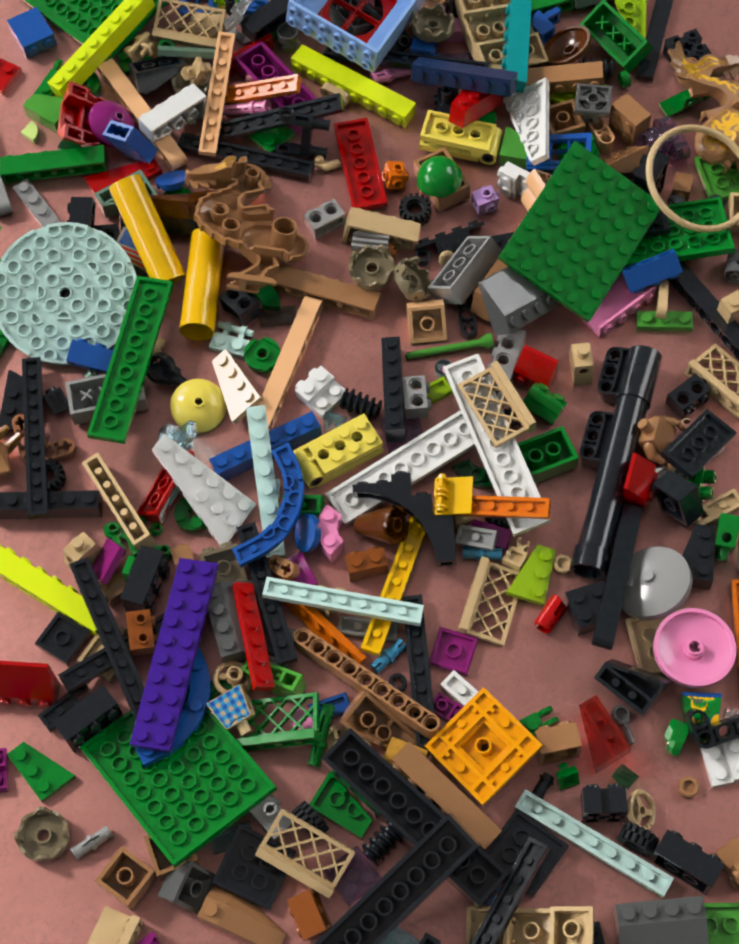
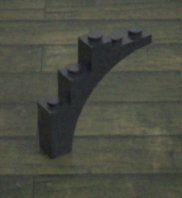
M397 471L395 474H391V482L387 480H378L376 483L361 481L352 485L354 498H371L403 507L427 534L435 552L437 567L457 565L453 515L433 516L432 494L418 492L416 495H412L410 473Z

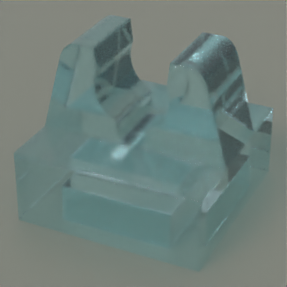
M325 411L323 417L325 419L324 428L329 429L330 424L333 422L335 428L345 424L347 416L333 411Z

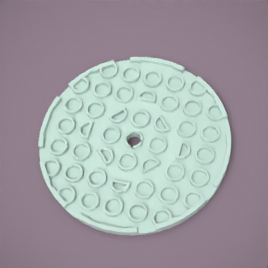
M59 222L47 224L45 227L29 231L7 249L0 259V329L13 346L31 358L41 357L43 363L52 365H70L66 359L72 339H85L89 341L88 344L92 345L100 343L106 345L107 349H112L115 346L137 275L129 256L112 237L101 230L99 231L85 224ZM68 289L70 291L69 297H61V291Z

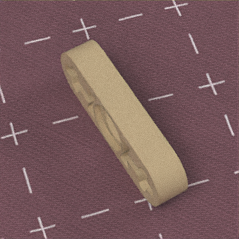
M662 280V283L658 285L656 318L666 319L669 281Z

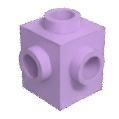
M492 185L481 187L472 192L471 203L478 216L498 209L500 196L497 190L494 191Z

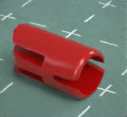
M558 595L550 597L534 621V625L537 624L536 628L545 634H550L567 610L566 605Z

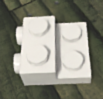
M507 161L504 167L501 166L497 172V176L500 177L497 182L500 192L513 199L518 194L522 197V194L528 188L526 179L530 172Z
M320 366L318 369L313 368L305 381L300 380L296 384L295 395L296 398L323 419L340 403L346 389L335 381L332 374Z
M739 738L712 748H700L712 788L739 783Z

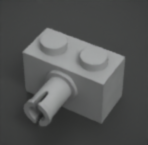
M274 795L268 796L250 810L249 814L267 833L281 810L279 807L281 803ZM283 815L279 821L281 830L292 828L291 819ZM290 832L282 833L283 838ZM279 835L270 837L277 842L281 841Z

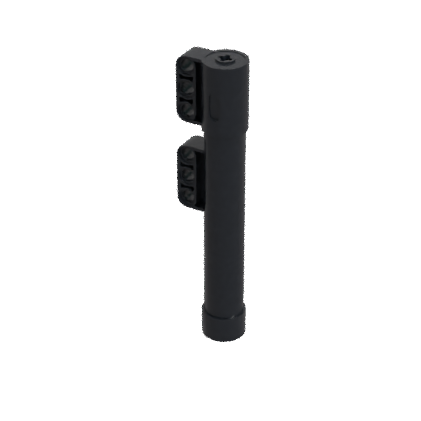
M636 345L630 348L612 347L605 356L598 382V391L603 402L615 404L614 412L594 411L590 414L579 452L585 467L598 469L580 538L574 548L570 563V570L577 576L585 579L603 580L607 575L611 559L610 552L624 502V485L632 454L637 452L639 444L638 438L641 430L637 425L641 419H645L647 410L650 409L663 359L661 353L652 347Z

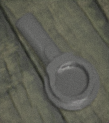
M617 705L611 711V719L616 725L621 726L627 745H633L635 740L628 724L631 719V712L626 706Z

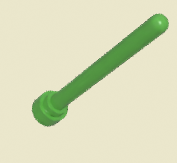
M489 333L484 334L483 337H480L481 339L407 352L405 358L415 359L480 346L490 349L494 348L493 337Z

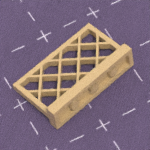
M159 0L152 38L158 41L170 39L174 44L195 48L216 49L217 39L210 38L207 32L214 27L217 31H223L226 10L178 0ZM162 2L169 3L173 9L164 13L161 9ZM185 6L189 12L181 17L177 9ZM198 9L203 10L206 14L199 20L194 15V12ZM175 11L179 19L171 24L167 16ZM215 12L221 13V19L214 23L210 16ZM192 15L196 22L188 27L183 19ZM165 18L169 26L165 29L158 28L159 21ZM209 18L213 25L205 30L200 22ZM180 21L186 27L182 32L176 31L174 28ZM198 24L203 32L194 35L190 29Z
M715 343L696 360L692 359L688 363L684 374L690 378L696 373L711 388L710 396L739 419V362ZM717 352L721 359L712 358L711 353ZM700 362L708 363V364H709V368H704V367L701 366L699 363H700ZM712 363L721 364L722 369H713ZM725 364H731L735 367V370H726ZM713 374H723V380H718ZM726 375H736V381H727ZM728 386H737V392H733Z
M498 361L493 362L490 368L457 385L495 448L527 431L530 433L536 430L535 419ZM491 375L493 379L491 385L481 383L483 377ZM468 385L477 386L475 394L467 393L464 387ZM480 387L490 389L488 397L477 395ZM493 390L502 393L501 400L491 398ZM476 399L486 401L484 409L475 407ZM489 402L500 404L497 413L487 410ZM502 405L511 407V416L500 414ZM485 414L496 417L494 425L485 423ZM499 417L509 420L507 428L496 426ZM511 422H520L523 428L517 431L510 429ZM494 431L505 432L504 438L496 441L493 436Z
M482 556L475 571L457 632L503 647L518 598L513 597L512 602L505 604L501 595L505 594L510 587L506 577L511 575L516 577L519 571L490 562L489 558ZM490 568L498 570L501 577L492 580L489 575ZM503 579L508 589L499 592L494 583ZM491 585L495 595L487 598L483 589ZM497 597L502 607L493 610L489 601ZM486 603L490 612L481 616L478 606ZM504 609L508 618L500 622L496 613ZM492 615L497 624L488 628L484 618ZM480 621L485 630L481 632L471 630L473 623ZM499 627L503 634L501 640L493 638L490 631Z
M281 808L255 855L318 893L330 898L356 851ZM283 815L291 819L292 828L281 830L279 821ZM302 828L308 829L311 838L299 841L297 830ZM294 831L297 842L285 845L282 833ZM279 835L282 846L274 848L267 844V841L271 836ZM325 839L328 841L330 849L318 852L315 841ZM312 842L315 853L303 856L300 844ZM298 845L300 857L292 859L287 855L286 848ZM343 850L349 854L345 861L336 863L334 851ZM331 852L334 864L321 866L319 855ZM316 856L319 867L314 869L306 867L304 859ZM335 867L336 877L331 882L324 877L323 870Z

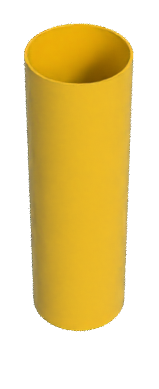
M131 175L112 184L109 187L110 193L149 278L173 281V284L186 277L185 271L141 175Z
M199 228L191 233L179 332L188 339L203 341L212 338L215 332L224 245L214 238L211 239L204 231H200Z

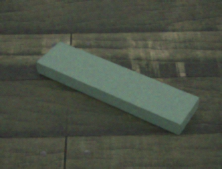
M158 45L157 55L214 59L215 49Z

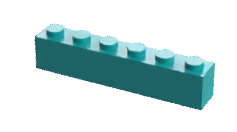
M511 0L505 9V14L508 17H506L504 28H507V31L504 32L503 41H506V44H504L502 55H505V58L502 60L501 68L518 72L517 89L515 92L519 93L524 92L527 83L532 1Z

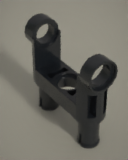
M290 107L280 108L278 113L279 120L285 122V124L302 126L301 144L280 143L276 146L275 153L302 158L323 156L326 159L328 148L312 146L311 137L313 129L329 131L331 120L315 118L311 114L294 112Z

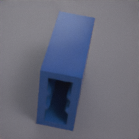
M37 7L7 20L10 32L26 58L57 45L54 33Z
M110 120L102 134L126 157L150 164L158 151L134 126Z

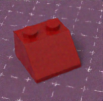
M524 345L513 372V380L518 385L531 388L535 383H542L550 390L557 377L559 360Z
M637 453L632 454L624 485V502L647 508L648 501L652 502L654 490L651 489L653 483L658 480L659 473L656 472L655 464Z

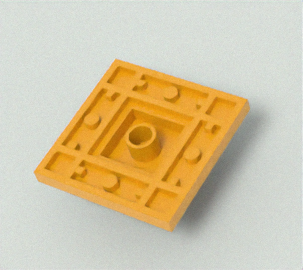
M483 687L425 747L485 806L543 745Z

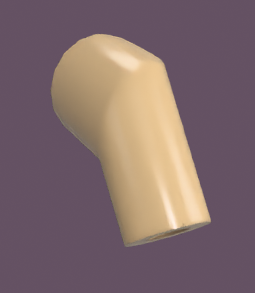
M323 156L315 158V165L321 170L328 172L341 168L339 159L327 162Z

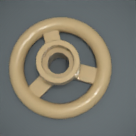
M228 661L216 667L213 672V683L221 694L228 690L221 686L219 680L227 681L228 684L232 685V688L237 686L243 676L241 669L244 665L243 663ZM229 667L226 674L220 673L224 668ZM246 676L247 682L245 686L247 691H249L252 683L251 679Z
M644 790L633 791L627 801L628 812L626 817L631 823L638 824L641 827L642 817L649 816L647 824L642 827L650 830L656 818L653 799ZM640 796L646 800L649 809L642 804Z

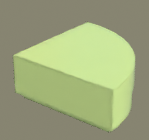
M31 121L21 131V135L34 144L38 140V128Z

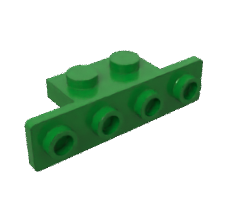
M687 89L660 102L659 107L665 116L669 118L709 99L710 96L691 98Z

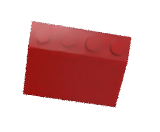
M0 661V705L9 706L10 703L18 704L21 707L38 705L40 708L47 709L58 701L60 682L49 664Z

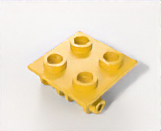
M439 474L435 478L433 516L472 514L473 476L447 478L446 474Z

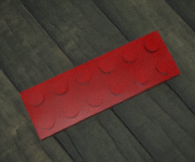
M368 117L333 123L351 206L363 210L388 206Z

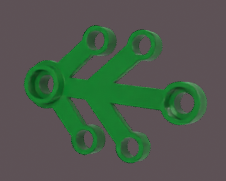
M139 516L143 523L146 525L145 518L143 516ZM115 521L107 523L103 528L104 535L125 549L123 557L126 555V547L121 544L120 538L126 540L131 556L136 558L138 551L120 523ZM154 523L151 525V528L148 529L151 536H160L162 534L161 524ZM156 545L153 547L157 550L167 551L164 553L167 562L171 560L172 555L169 546Z

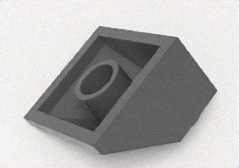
M188 860L166 876L158 897L198 915L206 896L214 887L211 883L216 874Z

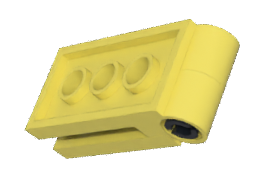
M428 110L420 134V150L435 152L445 147L451 157L479 162L480 159L482 163L492 165L496 162L504 135L503 131L496 127V124L475 120L466 127L461 128L448 121L449 114Z
M362 414L295 449L293 452L308 487L318 488L384 453V449L382 448L383 442L366 415Z

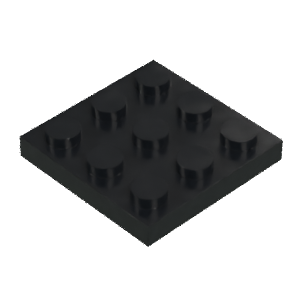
M516 808L501 829L500 834L488 847L486 853L505 871L510 873L529 836L547 845L550 849L525 893L533 899L567 851L569 845Z
M239 824L211 884L270 911L286 873L255 855L265 836ZM271 838L267 841V844L274 848L282 846L281 843ZM286 848L287 855L293 859L297 851L292 848Z

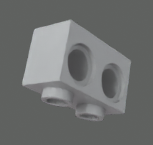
M333 199L315 209L309 210L304 214V222L316 240L345 225L346 216L336 200Z
M425 375L402 377L406 419L428 417V410H432L431 398L427 399V394L430 393V384L425 381Z

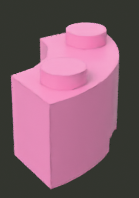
M327 504L319 516L320 523H318V528H321L319 543L324 556L329 562L333 563L345 550L344 541L339 536L343 520L342 515Z

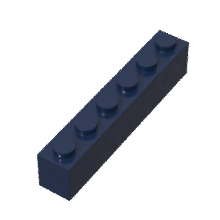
M418 57L411 64V81L508 97L517 89L518 72L424 57Z

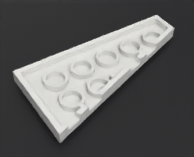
M545 77L525 87L523 93L514 92L510 97L506 96L503 98L513 125L525 147L527 156L534 166L549 159V80Z
M163 434L152 448V452L164 469L171 475L173 482L176 486L178 485L183 496L199 519L204 522L211 536L213 535L218 542L219 547L222 548L221 544L230 541L237 531L236 527L241 526L256 503L167 435Z

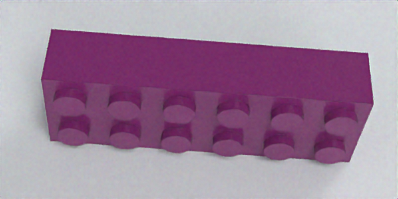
M260 41L234 58L236 71L247 83L294 75L263 41ZM301 82L300 93L267 99L270 100L272 109L317 98ZM288 125L296 135L302 132V126Z

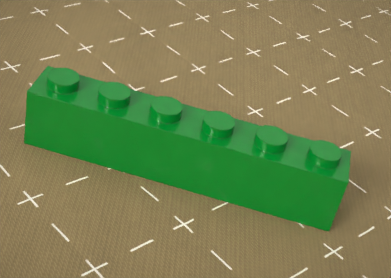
M104 145L0 157V175L5 184L20 183L25 179L37 181L95 174L108 170V157Z

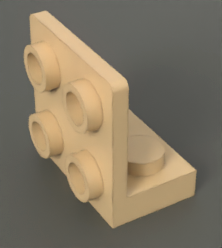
M105 906L87 944H135L144 922L140 917L133 914L131 917Z

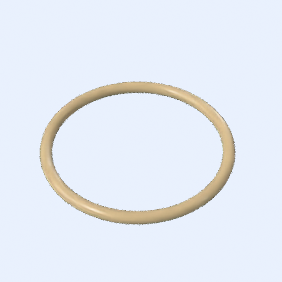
M681 125L663 133L652 145L646 160V181L657 206L672 221L696 232H720L736 225L739 222V212L732 219L718 225H698L679 217L664 203L657 191L653 177V164L660 146L670 137L683 132H700L713 136L726 144L739 159V147L723 133L703 125Z

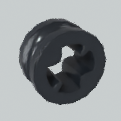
M425 248L417 249L414 257L425 256V259L420 258L418 266L428 265L430 263L429 250Z
M396 673L389 678V684L404 692L407 687V680L404 675ZM397 679L401 680L402 684L398 688L395 687L393 682L394 680L397 682Z

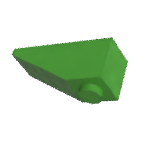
M246 660L245 664L241 669L243 671V675L250 678L248 663ZM270 663L275 688L271 691L279 697L303 694L306 684L302 674Z

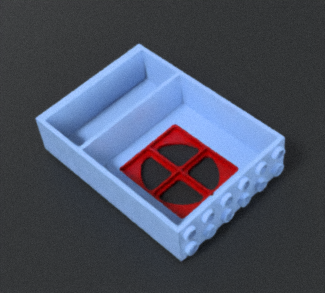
M289 0L286 22L290 26L301 30L305 35L313 37L319 43L330 47L334 52L340 53L347 57L348 60L359 64L365 70L374 73L412 21L413 11L418 12L426 0H380L383 7V17L380 21L362 12V9L369 0H361L355 7L343 0ZM333 3L351 13L340 28L332 24L330 20L329 9ZM357 17L375 27L371 32L358 36H353L346 32Z

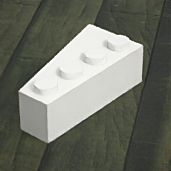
M194 83L184 87L177 94L170 96L163 103L142 114L138 118L139 129L154 142L170 135L174 129L177 131L183 129L185 124H195L199 118L204 120L207 102L206 95Z

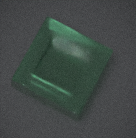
M621 764L611 776L616 780L617 784H620L622 787L626 786L627 789L639 778L636 773L624 764Z

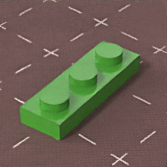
M637 311V330L693 331V311H667L666 319L656 318V311Z

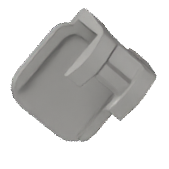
M240 0L230 10L231 16L228 15L223 22L226 27L224 32L235 33V40L242 44L250 42V39L243 33H239L236 26L241 25L244 13L254 0Z

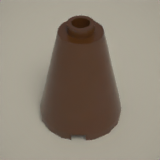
M399 505L358 515L353 523L357 534L393 545L404 542L409 531V522H406L405 516H408L407 512Z

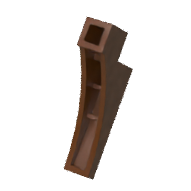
M216 190L184 194L150 195L159 216L194 219L195 206L198 203V199L209 192H216Z

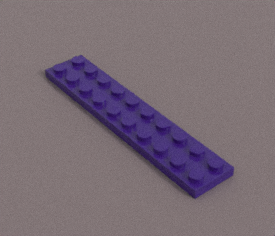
M179 558L131 736V747L166 753L172 752L219 569L218 563Z

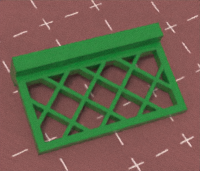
M313 692L251 700L252 706H255L257 710L255 716L248 720L249 725L252 723L257 730L252 735H245L243 737L240 735V738H237V742L246 752L321 744V735L319 734V693ZM307 699H313V705L306 711L302 704ZM293 701L296 705L289 713L282 709L287 702ZM268 704H275L277 707L268 716L263 710ZM301 708L305 714L297 722L292 716ZM281 710L286 716L277 724L273 718ZM262 712L267 718L258 726L253 721ZM310 716L313 719V728L304 729L301 725ZM291 719L296 725L290 731L282 729L287 721ZM270 721L276 725V728L271 733L263 731Z

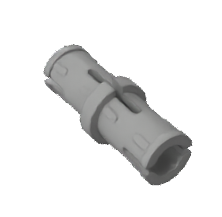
M105 825V827L93 835H87L85 840L70 849L78 860L94 849L95 851L98 849L97 846L113 837V834L108 826Z

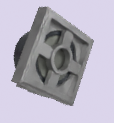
M577 83L574 115L582 116L585 124H588L589 120L593 121V125H596L601 118H609L612 86Z

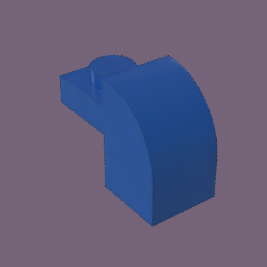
M558 7L548 10L544 14L538 10L532 18L533 30L538 32L543 45L555 35L554 25L560 22L561 10Z

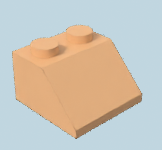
M443 299L406 303L411 344L447 340Z

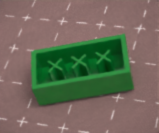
M602 0L579 24L586 27L590 31L591 37L628 73L654 49L605 0Z

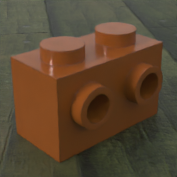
M371 547L367 551H353L345 555L350 582L388 574V563L384 547Z
M150 609L125 612L130 655L154 654L158 640L157 634L153 635L152 628L156 627L155 616L150 615Z
M308 889L287 900L289 913L295 918L297 933L303 938V941L321 936L332 927L317 891Z

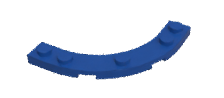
M289 442L271 450L282 473L284 499L282 500L277 517L271 525L269 524L265 530L254 538L232 548L241 568L267 555L280 545L289 535L300 516L304 500V479L300 465Z
M199 647L190 678L188 700L181 713L172 752L166 753L135 748L145 768L181 748L190 735L197 731L207 713V703L210 702L211 678L206 660Z

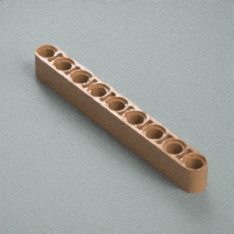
M300 628L295 631L293 638L299 652L358 692L366 690L399 720L428 739H432L441 730L440 719L437 715L310 630ZM318 649H323L322 652H319V653H316V652H315V651L318 650ZM333 660H339L337 663H331ZM350 670H354V671H355V672L352 673V674H347V672L350 671ZM364 681H370L367 685L362 684ZM380 692H387L383 696L378 695ZM396 703H403L400 707L394 706ZM412 714H419L417 718L410 717ZM429 725H436L434 729L427 728Z

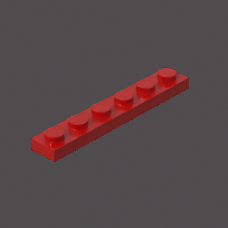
M234 582L232 589L253 691H272L275 688L254 585L253 583Z

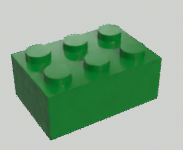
M563 426L517 443L535 484L578 467L579 456Z

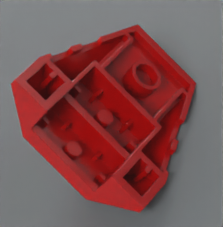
M70 81L60 105L57 134L62 139L78 145H104V147H112L96 137L88 121L91 108L97 102L104 101V99L90 93L91 90Z

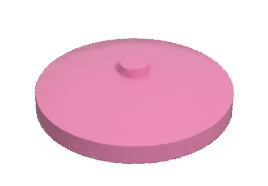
M685 608L673 612L661 622L654 636L653 652L659 668L670 680L688 688H706L717 684L730 672L736 658V642L732 631L720 617L707 610Z

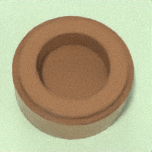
M683 777L678 783V792L683 798H694L699 791V783L693 777Z

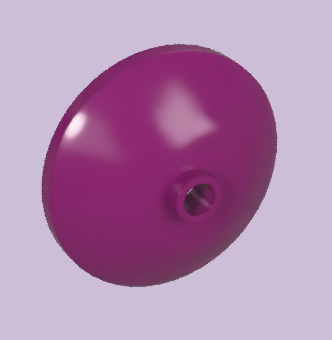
M108 100L97 102L89 112L88 121L91 130L99 140L109 146L115 147L102 134L110 120L134 126L137 129V124L132 114L124 106Z

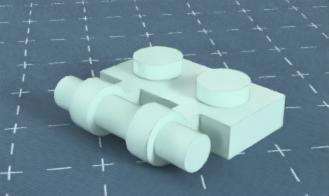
M219 321L217 328L223 329V332L215 331L209 345V350L221 353L226 349L232 357L244 360V350L250 342L245 340V337H253L254 330H250L243 325L241 327L233 325L232 322ZM230 332H234L239 335L238 337H234L230 335Z

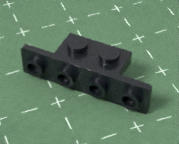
M477 219L469 222L466 228L462 229L460 225L452 228V233L445 234L444 231L435 234V239L429 240L428 237L418 240L419 244L416 245L415 249L434 243L438 256L447 250L455 253L466 237L470 236L469 230L485 225L484 221L478 222Z

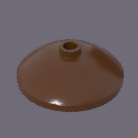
M574 25L564 28L553 35L544 47L549 60L548 63L556 66L570 64L578 60L589 48L592 38L590 31L584 26Z

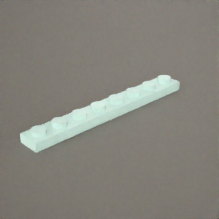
M265 405L246 407L263 531L276 519L279 503ZM284 541L268 553L266 559L272 555L286 556Z
M266 577L262 593L263 598L415 626H420L424 605L272 577Z
M526 789L514 807L515 810L516 808L535 822L662 898L674 877Z

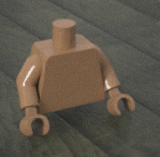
M653 416L650 419H641L637 425L641 430L638 443L644 450L647 459L662 466L665 464L667 469L672 472L676 471L677 469L663 459L661 454L674 441L677 431L675 426L680 431H685L688 427L684 423L688 424L691 420L684 418L681 421H677L676 418L667 416Z

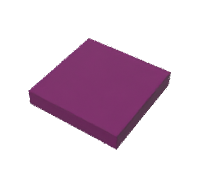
M110 538L106 539L92 566L97 579L106 585L109 583L125 553V549Z
M440 627L430 656V666L449 672L455 670L458 674L467 676L478 638Z

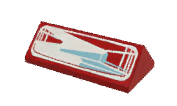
M188 450V452L195 457L194 452L192 450ZM162 467L137 511L138 515L143 516L146 521L153 524L159 523L162 526L182 492L164 467Z

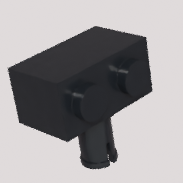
M438 87V94L434 95V105H438L435 111L450 114L451 103L459 95L458 88Z

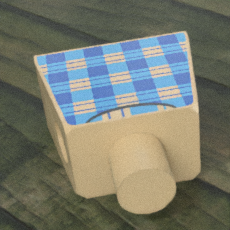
M238 684L207 703L209 709L226 730H233L237 727L242 737L253 731L248 720L255 716V711L244 684Z

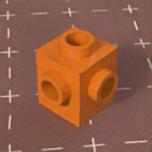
M386 161L382 180L385 182L387 189H404L406 182L409 180V173L406 171L403 161Z

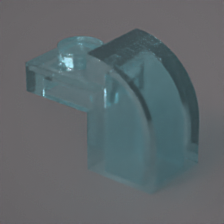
M189 420L182 427L167 423L159 429L158 441L165 434L186 451L193 448V441L197 436L196 422Z

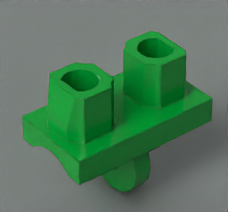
M704 467L692 480L686 479L698 486L699 496L703 503L704 500H712L714 498L713 487L706 486L707 484H715L717 482L715 471L706 470Z

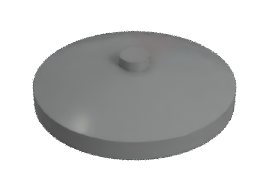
M649 547L635 552L632 557L621 609L629 616L639 620L661 619L679 609L688 598L693 583L692 572L685 558L677 551L667 547Z

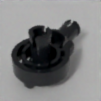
M156 352L152 355L146 374L151 381L160 385L166 384L169 387L174 385L180 386L188 381L182 376L181 369L176 366L171 356L163 352Z

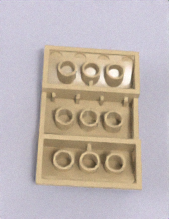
M455 0L460 27L475 61L490 62V68L504 70L501 68L502 60L505 58V55H502L504 44H506V41H503L504 32L507 31V28H504L506 17H508L505 14V9L511 0ZM530 24L528 66L548 63L549 60L538 32H534L532 24Z
M550 906V908H517L498 944H594V907ZM467 907L466 944L472 943L491 907H480L479 909Z

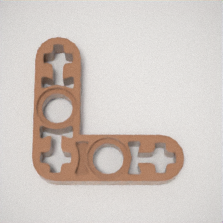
M18 414L12 420L14 434L20 432L24 437L25 431L22 432L20 426L17 425L19 420L24 422V414ZM69 438L45 444L46 449L51 448L54 450L51 457H46L47 461L49 458H52L53 461L55 459H64L74 455L76 452V446ZM20 441L18 449L21 460L26 466L25 445H22ZM65 444L72 446L69 448V451L67 452L65 451V449H63L65 448ZM56 446H58V448L61 449L59 450L61 454H58L55 448Z

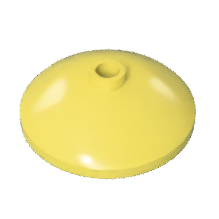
M192 379L182 383L174 391L170 402L171 414L177 425L183 430L195 434L207 433L217 428L223 421L227 409L222 390L213 382L205 379ZM196 400H201V401H202V404H201V405H197V404L195 403V401H196Z

